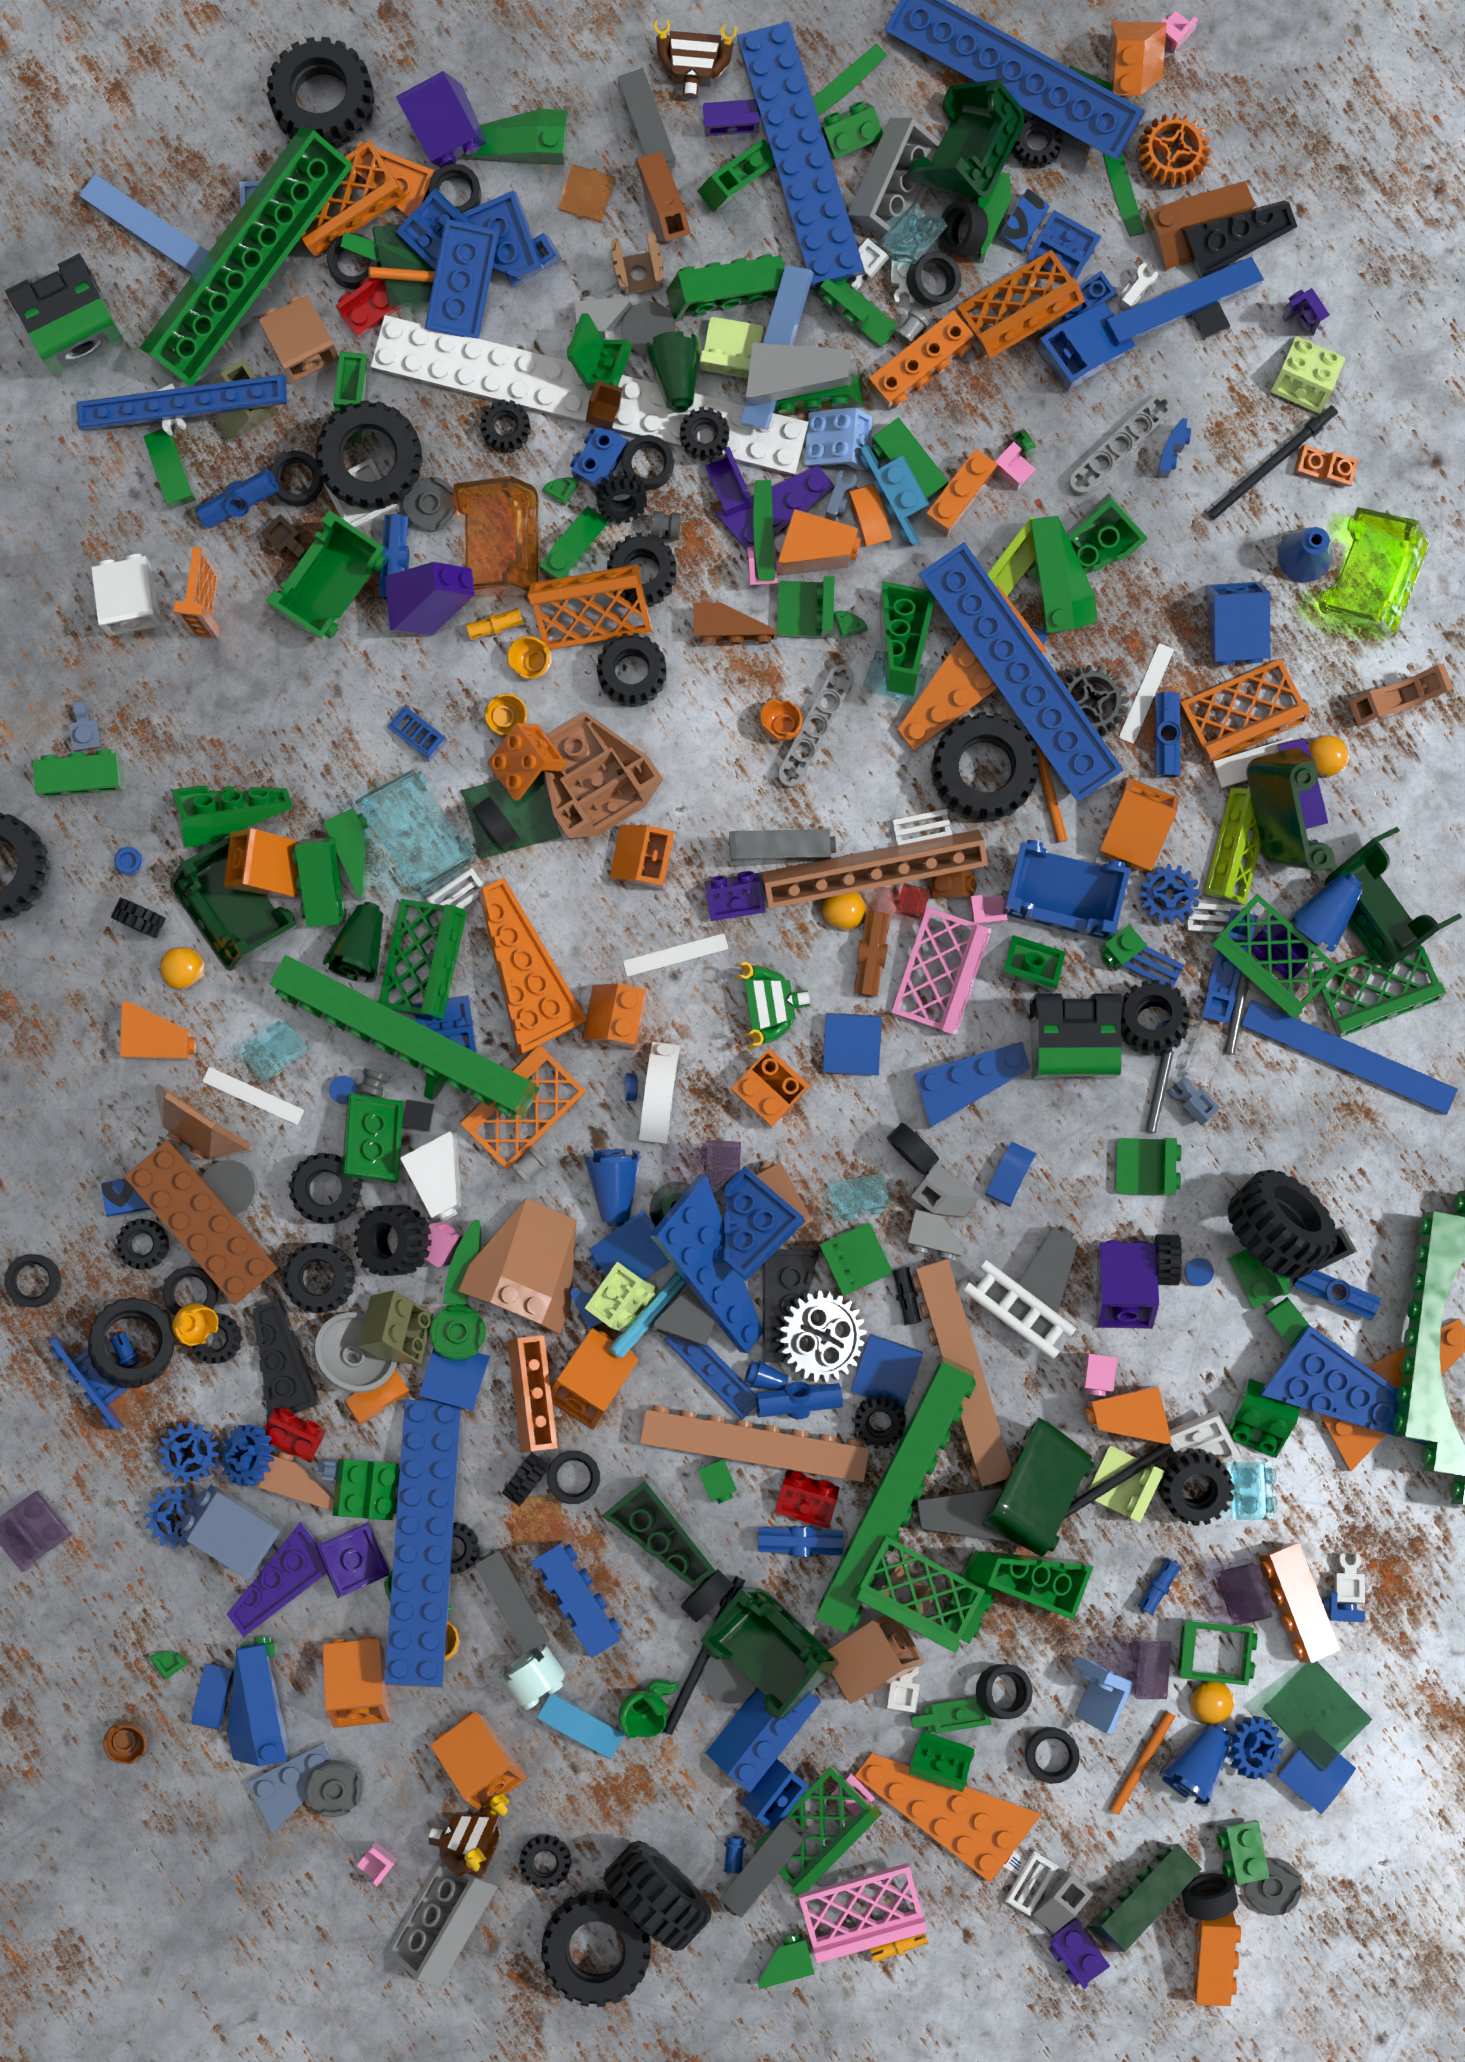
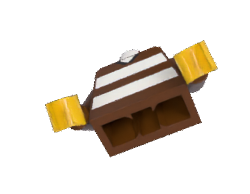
M666 17L667 26L664 29H659L656 18L654 20V29L659 34L656 36L657 57L664 71L668 75H672L673 83L683 84V97L688 99L698 98L699 86H711L713 79L719 78L729 66L734 46L732 39L738 33L737 25L734 27L733 35H728L725 32L727 23L721 27V35L670 31V34L667 35L670 29L669 19Z
M502 1793L495 1794L490 1800V1805L480 1812L453 1816L446 1830L432 1828L429 1835V1845L439 1847L442 1863L455 1876H462L467 1873L478 1878L484 1877L502 1837L498 1816H505L508 1809L505 1805L510 1802Z

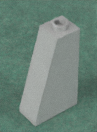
M752 343L746 398L749 404L757 405L851 385L852 376H857L858 359H854L852 350Z

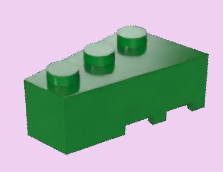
M857 371V376H852L851 385L777 400L774 409L780 414H790L800 410L864 408L862 375Z
M974 1547L959 1576L984 1589L985 1592L960 1639L970 1644L972 1638L976 1637L982 1625V1622H980L984 1612L989 1611L995 1598L992 1596L994 1588L969 1579L979 1552ZM956 1581L955 1586L961 1585ZM968 1587L957 1590L960 1606L970 1603L976 1592ZM952 1592L941 1612L956 1608ZM967 1609L962 1610L963 1616ZM957 1612L943 1616L946 1628L954 1633L960 1624Z

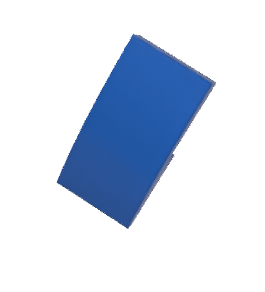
M1102 271L1079 286L1085 302L1065 313V317L1067 320H1070L1103 302H1108L1118 295Z
M1182 418L1172 431L1160 457L1156 477L1168 478L1171 470L1176 469L1177 453L1173 452L1181 453L1185 444L1189 445L1191 428H1187L1186 418Z
M1011 1141L985 1195L1011 1207L1037 1153Z
M205 1664L194 1704L192 1724L215 1730L220 1729L228 1705L226 1697L234 1676L232 1669Z

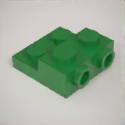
M338 1458L332 1516L393 1520V1514L397 1513L398 1499L395 1497L400 1475L398 1463Z

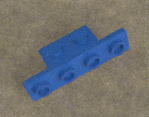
M59 1337L50 1339L49 1342L53 1346L50 1348L52 1354L59 1362L63 1360L69 1367L67 1373L75 1384L81 1383L86 1390L84 1396L93 1407L97 1405L102 1411L103 1415L100 1417L104 1424L110 1430L112 1428L116 1431L122 1430L125 1425L109 1404L130 1388H120V1386L109 1384L107 1380L102 1379L91 1365L88 1349L74 1358Z

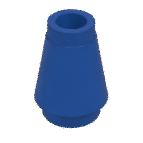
M759 1360L758 1362H750L744 1381L749 1383L750 1387L778 1391L785 1390L788 1376Z

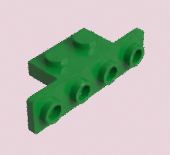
M827 278L821 286L811 288L810 284V289L821 297L822 302L826 306L838 311L846 323L858 328L879 347L882 348L894 335V330L898 328L897 324L845 280L832 282Z

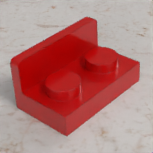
M368 277L361 282L360 287L354 292H347L341 296L338 304H336L339 315L358 339L381 323L385 315L390 316L402 307L383 279Z
M274 1407L264 1428L266 1430L265 1435L272 1438L269 1444L310 1463L326 1432L318 1423L311 1420L305 1421L296 1417L291 1410L279 1409L277 1407Z
M786 1471L774 1513L828 1529L837 1503L840 1487L827 1480L819 1481L809 1478L800 1472L792 1473Z

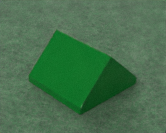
M1013 935L1000 977L1053 993L1059 983L1066 952Z

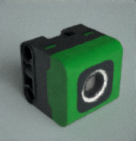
M80 253L58 263L59 272L55 271L33 283L26 279L5 290L40 358L53 376L125 341L101 295V290Z
M1061 993L1034 994L1030 999L1032 1079H1114L1120 1076L1122 1062L1121 993L1091 994L1088 999H1063Z

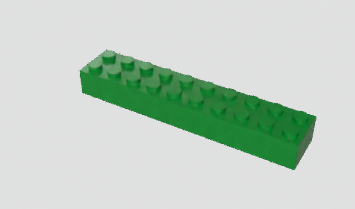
M301 126L139 349L178 380L192 387L348 174L353 164L317 132Z
M287 955L283 957L269 985L277 989L274 994L295 1006L299 1001V1007L318 1018H321L322 1014H324L323 1019L343 1031L346 1026L349 1027L347 1032L366 1043H369L370 1039H372V1045L378 1047V1049L393 1056L394 1052H397V1058L414 1068H417L419 1064L422 1065V1071L440 1081L444 1076L447 1078L445 1082L451 1085V1087L463 1093H466L468 1089L471 1090L470 1095L476 1100L488 1106L492 1102L496 1103L494 1108L515 1119L516 1115L525 1118L540 1089L530 1080Z
M942 1356L817 1606L816 1619L844 1633H847L849 1627H856L862 1614V1608L860 1607L862 1602L851 1597V1594L855 1587L859 1586L884 1536L896 1542L899 1541L900 1532L898 1529L900 1525H907L913 1512L910 1505L913 1499L917 1501L920 1499L925 1488V1481L923 1479L926 1474L931 1476L938 1462L936 1453L939 1448L944 1450L951 1436L948 1429L951 1423L957 1424L964 1410L963 1405H961L964 1397L969 1399L974 1391L976 1380L972 1370ZM888 1545L883 1554L886 1564L887 1557L885 1555L887 1551L889 1550L893 1552L895 1549V1547L891 1545ZM879 1562L877 1568L882 1567L881 1562ZM883 1571L873 1574L868 1586L874 1589L875 1582H873L875 1576L880 1578Z

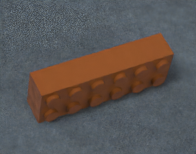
M166 1140L124 1176L234 1305L238 1304L280 1268L277 1262L231 1211L172 1140Z

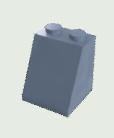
M210 1484L208 1489L203 1490L199 1495L197 1506L192 1514H188L183 1520L180 1533L186 1541L250 1580L277 1538L280 1530L265 1514Z

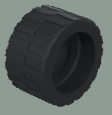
M129 1297V1299H119L112 1304H108L101 1313H98L90 1328L88 1356L91 1359L92 1367L96 1369L102 1379L104 1378L109 1384L120 1386V1388H140L143 1385H149L163 1374L171 1361L175 1345L172 1323L166 1312H163L158 1305L143 1298ZM137 1318L147 1322L154 1328L158 1337V1350L155 1357L147 1365L137 1369L122 1368L114 1364L107 1356L104 1347L105 1335L108 1329L118 1320Z

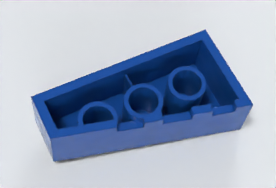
M1023 1042L915 1073L913 1077L929 1129L1030 1069Z
M561 1541L535 1557L531 1564L535 1570H541L543 1583L549 1592L556 1595V1602L567 1619L571 1620L572 1629L589 1656L593 1658L621 1640L619 1633L623 1630L616 1618L612 1617L610 1619L604 1610L608 1605L601 1593L595 1594L590 1587L593 1580L585 1568L580 1570L575 1560L579 1557L570 1543L565 1545Z

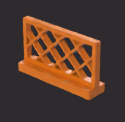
M371 140L345 156L350 162L354 160V162L352 163L353 167L351 168L348 182L342 181L339 185L346 187L343 200L332 198L331 195L323 206L321 215H317L314 219L319 220L317 229L309 234L305 231L302 235L303 242L315 257L327 251L332 242L343 235L344 232L354 233L406 198L403 190L396 182ZM371 150L374 155L371 166L359 165L361 156ZM357 170L369 172L366 185L354 183ZM375 173L385 174L389 180L380 187L372 186ZM352 188L364 190L362 199L357 202L349 201ZM330 203L342 205L340 213L335 217L327 216Z
M1050 250L957 306V308L983 346L985 353L991 359L1084 303L1085 300L1076 280L1069 275L1055 253ZM1050 261L1053 262L1054 265L1051 272H1040L1042 266ZM1022 278H1030L1027 287L1016 286V284ZM1047 279L1046 287H1034L1036 280ZM1055 280L1066 281L1059 287L1052 289ZM999 292H1007L1004 301L993 300V297ZM1013 293L1024 294L1022 302H1010ZM1031 294L1042 295V297L1034 302L1028 303ZM976 306L983 307L980 315L968 314V311ZM989 307L1000 308L997 317L986 316ZM1007 309L1018 310L1011 316L1007 318L1004 317ZM983 323L994 324V326L986 331L980 332Z
M193 547L185 602L175 601L173 612L192 636L219 639L220 627L212 618L218 572L200 547Z
M639 564L531 583L528 597L530 605L533 604L542 641L551 650L608 640L615 636L620 638L623 633L631 636L633 633L643 634L652 632L653 628L640 579ZM636 588L638 597L633 604L620 597L623 590ZM604 593L612 598L606 609L593 601L597 594ZM577 598L585 603L579 613L566 606L570 599ZM616 601L629 609L623 618L609 611ZM551 603L558 610L551 618L541 611L540 604ZM589 606L602 613L596 623L582 616ZM561 611L575 618L569 628L556 621ZM633 611L643 617L644 625L633 626L626 620ZM605 616L618 623L615 630L607 631L599 626ZM578 621L592 628L588 635L581 636L572 631ZM551 626L565 633L561 639L549 641L547 632Z
M1281 658L1180 702V706L1204 752L1203 756L1208 765L1213 761L1223 759L1308 722L1311 713L1307 703H1304ZM1278 668L1282 676L1280 686L1265 681L1266 674ZM1250 681L1259 684L1255 696L1240 692L1242 683ZM1262 686L1277 691L1273 703L1258 698ZM1225 692L1234 695L1230 707L1215 703L1217 694ZM1280 692L1291 695L1296 704L1286 708L1276 703ZM1237 697L1252 702L1248 714L1233 709ZM1196 703L1209 706L1204 718L1193 715L1189 707ZM1255 703L1271 708L1269 715L1262 719L1252 716ZM1212 708L1227 713L1223 725L1207 720ZM1230 714L1246 719L1242 728L1236 730L1226 726ZM1205 725L1221 730L1218 738L1206 742L1202 734Z
M542 1046L531 1050L511 1070L526 1079L535 1072V1080L530 1081L538 1087L539 1083H555V1099H539L538 1091L532 1102L535 1103V1119H519V1115H516L515 1119H499V1110L494 1108L496 1103L492 1102L488 1106L479 1102L459 1122L506 1170L586 1092ZM546 1060L555 1068V1080H539V1067ZM558 1071L566 1080H558ZM558 1083H570L577 1092L570 1099H558ZM538 1103H555V1114L550 1119H538ZM558 1103H565V1104L558 1110ZM495 1112V1119H488ZM519 1122H535V1134L530 1139H519ZM538 1122H546V1123L538 1130ZM483 1123H495V1139H483L476 1130ZM499 1123H515V1139H499ZM487 1142H495V1150ZM499 1142H515V1154L507 1162L499 1155ZM519 1142H526V1143L519 1149Z

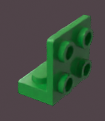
M824 576L823 582H779L778 636L832 638L835 576Z
M866 1223L819 1245L842 1296L892 1274V1269L870 1223Z
M1247 1248L1226 1259L1252 1309L1278 1296H1285L1291 1293L1288 1288L1291 1286L1289 1278H1286L1284 1274L1278 1275L1272 1269L1261 1265L1257 1258L1254 1259L1249 1254L1250 1251Z

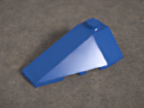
M265 1643L237 1648L227 1730L233 1760L255 1766L287 1761L289 1742Z

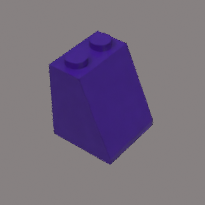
M442 71L396 96L430 162L439 168L456 163V159L464 155H472L478 152L480 146L487 143L463 85L446 72Z
M430 562L385 576L390 631L432 636L474 596L472 568Z
M1117 1240L1100 1242L1097 1253V1328L1153 1329L1159 1308L1156 1243H1148L1146 1241L1120 1243Z

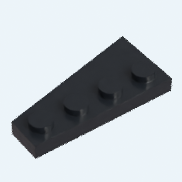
M1283 200L1186 226L1181 229L1198 275L1203 278L1298 226L1290 203Z
M778 1249L763 1264L762 1362H783L788 1356L778 1352L784 1347V1343L776 1342L777 1338L783 1337V1332L778 1331L777 1327L785 1326V1322L780 1319V1316L790 1315L786 1310V1306L796 1307L794 1303L795 1298H800L804 1301V1293L809 1292L810 1285L812 1284L813 1272L820 1250Z
M279 1298L254 1308L253 1317L257 1345L260 1351L261 1360L259 1364L260 1372L263 1374V1395L267 1406V1422L274 1407L279 1409L285 1408L296 1414L321 1404L282 1299Z

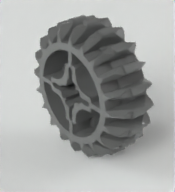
M1087 665L1086 673L1084 674L1082 669L1077 667L1075 670L1076 677L1069 672L1066 675L1068 682H1062L1070 693L1077 685H1080L1082 699L1077 703L1082 711L1088 714L1092 721H1095L1092 725L1105 738L1108 736L1107 727L1112 732H1115L1118 729L1116 723L1122 724L1125 720L1120 714H1127L1129 708L1121 704L1128 703L1129 697L1120 695L1126 692L1127 687H1117L1121 678L1116 677L1114 680H1111L1112 670H1108L1106 675L1101 674L1102 666H1098L1096 673H1094L1092 666ZM1088 682L1099 683L1107 690L1096 691L1091 683L1088 684ZM1089 697H1092V700L1094 698L1099 700L1095 708L1085 704ZM1113 699V712L1110 717L1104 720L1101 706L1107 703L1108 700Z

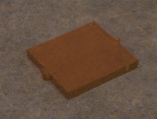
M572 164L558 209L577 215L578 219L584 217L602 223L616 179L615 176L598 172L596 168L588 169Z
M554 1495L527 1497L520 1507L511 1501L512 1520L510 1524L513 1525L515 1546L564 1541L563 1520L565 1516L562 1515L561 1501Z

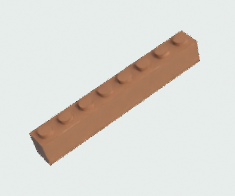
M978 829L761 872L767 904L769 909L984 867L988 866L984 838Z
M949 1259L915 1269L916 1275L912 1276V1281L916 1292H922L924 1302L920 1303L924 1319L929 1318L932 1329L928 1330L932 1346L938 1345L941 1356L936 1357L937 1364H939L942 1356L972 1370L976 1380V1386L969 1399L964 1397L961 1403L964 1410L956 1424L957 1428H963L965 1435L964 1438H961L965 1455L970 1454L973 1465L969 1466L973 1482L979 1481L980 1486L983 1487L1006 1480L1012 1467Z
M653 1405L652 1410L646 1409L641 1444L864 1482L869 1448L863 1447L864 1441L847 1439V1444L836 1442V1436L820 1434L819 1439L808 1437V1432L792 1429L791 1434L781 1433V1427L764 1424L763 1429L752 1428L753 1422L736 1419V1424L724 1423L725 1417L708 1414V1420L697 1418V1412L681 1410L680 1415L669 1413V1407Z

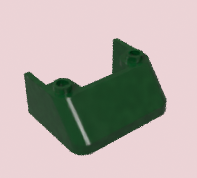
M1398 827L1374 837L1325 879L1326 886L1338 875L1343 874L1346 876L1348 873H1351L1362 882L1360 887L1363 889V892L1348 923L1375 961L1384 968H1390L1436 939L1463 918L1458 913L1438 924L1433 917L1426 914L1412 920L1381 877L1390 866L1389 855L1382 846L1400 832Z

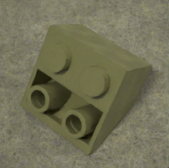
M243 358L222 371L211 384L256 378V376ZM274 406L215 413L214 416L229 440L233 441L275 415L277 411Z
M395 1290L372 1295L358 1346L379 1359L416 1366L421 1365L433 1314Z

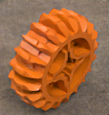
M1177 112L1173 114L1172 120L1166 114L1162 115L1161 122L1155 118L1152 120V127L1147 125L1144 128L1145 134L1139 137L1138 141L1141 145H1138L1137 153L1141 155L1138 158V163L1145 164L1142 169L1143 173L1152 172L1149 178L1151 181L1155 180L1156 177L1160 178V186H1163L1165 181H1169V186L1174 188L1176 181H1178L1180 186L1183 187L1186 185V179L1193 183L1196 180V175H1202L1204 172L1203 167L1209 163L1207 156L1210 155L1211 148L1206 146L1209 145L1210 139L1209 137H1203L1206 131L1205 128L1196 129L1198 125L1197 120L1191 124L1188 123V115H1185L1183 120L1178 119ZM1176 133V134H1175L1173 137H1171V138H1165V137H1161V139L1158 138L1159 136H1161V135H1163V134ZM1184 137H1186L1192 143L1194 151L1192 150V147H1189L1185 144L1183 139ZM1175 142H1178L1176 147L1178 150L1176 154L1174 153L1173 158L1170 159L1172 153L1170 150L1172 147L1174 148ZM1153 150L1156 151V154L1162 156L1164 165L1157 160ZM1177 163H1190L1182 168H1172Z

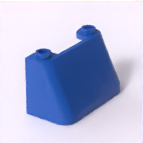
M1027 840V843L1021 842L1002 913L1016 919L1097 939L1110 940L1116 934L1131 869L1126 868L1125 863L1116 860H1109L1108 864L1097 865L1048 853V850L1043 848V843L1036 840Z

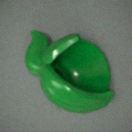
M656 1679L649 1683L645 1691L632 1692L626 1696L619 1708L618 1719L628 1739L653 1737L665 1729L668 1706L662 1696L671 1695L679 1686L677 1681L670 1683L666 1680Z

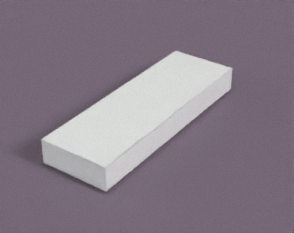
M1293 738L1284 739L1213 761L1212 765L1220 789L1248 781L1246 769L1253 759L1278 752V744L1293 741Z

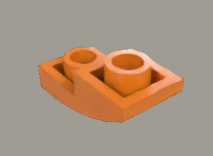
M1303 445L1300 447L1294 473L1350 487L1353 483L1358 459L1335 451L1328 453L1308 445Z
M875 484L848 491L853 516L858 520L863 546L867 547L891 540L889 524Z
M395 1369L384 1385L370 1392L354 1393L344 1403L358 1425H361L383 1413L384 1408L407 1396L409 1389Z

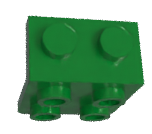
M585 313L581 314L575 326L573 338L567 348V358L587 390H593L597 380L618 386L632 345L628 339L604 340L590 315Z
M1120 1138L1117 1141L1116 1192L1132 1195H1175L1176 1189L1180 1190L1181 1173H1176V1161H1181L1182 1148L1181 1145H1177V1138Z

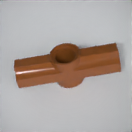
M877 911L866 912L863 938L860 940L857 956L858 971L854 994L878 997L882 968L884 969L887 955L888 944H886L889 930L890 914Z

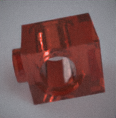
M903 883L895 914L922 921L930 890Z

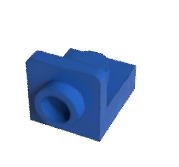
M1327 1591V1597H1323L1322 1604L1330 1621L1365 1623V1611L1357 1610V1604L1340 1603V1608H1337L1338 1593Z

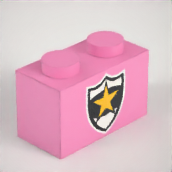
M1083 1354L1079 1387L1086 1388L1085 1394L1106 1396V1391L1114 1390L1117 1357Z

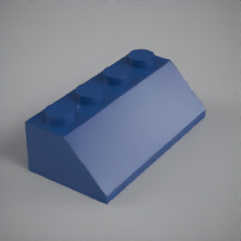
M756 1687L754 1693L748 1697L705 1753L728 1776L750 1793L820 1704V1698L813 1692L787 1717L776 1719L765 1711L764 1707L766 1705L763 1702L765 1695Z

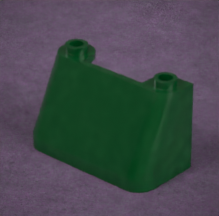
M999 79L949 86L943 99L942 108L951 123L932 162L927 157L922 156L915 158L911 163L907 174L915 183L973 198H983L990 195L1024 124L1023 109Z
M1298 747L1253 759L1247 766L1246 775L1264 858L1276 866L1323 871L1336 867L1332 849L1327 844L1316 839L1309 840L1307 838L1298 793L1306 791L1316 784L1318 773L1315 759Z
M230 837L181 862L173 874L170 884L175 896L221 964L227 970L232 971L293 931L297 924L295 923L294 915L289 909L281 906L275 909L266 895L223 887Z
M1038 1417L1028 1427L1023 1438L1025 1441L1020 1447L1021 1450L1000 1494L994 1501L991 1512H987L982 1526L1043 1557L1048 1550L1053 1552L1060 1539L1056 1534L1083 1477H1089L1095 1463L1091 1461L1093 1455L1052 1424Z
M741 1588L700 1640L706 1646L705 1650L712 1658L716 1660L720 1658L729 1659L765 1695L763 1702L766 1706L764 1709L776 1719L787 1717L839 1664L833 1654L773 1596L760 1588Z

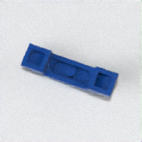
M1230 909L1224 928L1240 912L1239 910ZM1250 914V921L1258 920L1257 915ZM1246 915L1241 919L1240 922H1247ZM1250 925L1251 941L1256 925ZM1235 926L1227 935L1235 942L1247 941V926ZM1247 945L1240 946L1247 952ZM1218 949L1212 965L1201 1016L1229 1024L1241 970Z

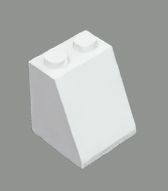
M132 554L126 556V560L123 561L103 560L98 563L99 566L91 567L98 624L109 637L163 626L151 563L146 556Z
M450 1131L400 1158L431 1218L435 1220L440 1219L443 1222L458 1214L456 1209L461 1207L458 1141L455 1134Z

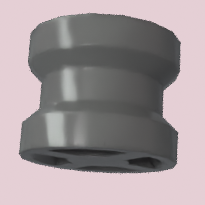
M364 1068L363 1082L359 1083L357 1089L384 1098L385 1084L389 1083L391 1077Z

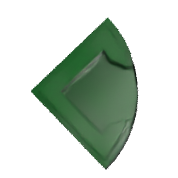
M1021 429L1013 433L1017 445L1022 449L1023 457L1026 458L1034 454L1036 446L1027 431Z
M571 477L559 478L548 482L541 491L566 506L577 488L579 480Z
M847 611L834 612V618L842 639L868 631L864 620L857 615Z
M427 1074L424 1097L433 1100L444 1087L447 1078L443 1076L440 1081Z
M160 1651L149 1657L165 1680L190 1663L186 1657L174 1651Z

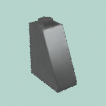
M688 1287L652 1324L650 1330L704 1349L707 1346L715 1319L691 1288Z

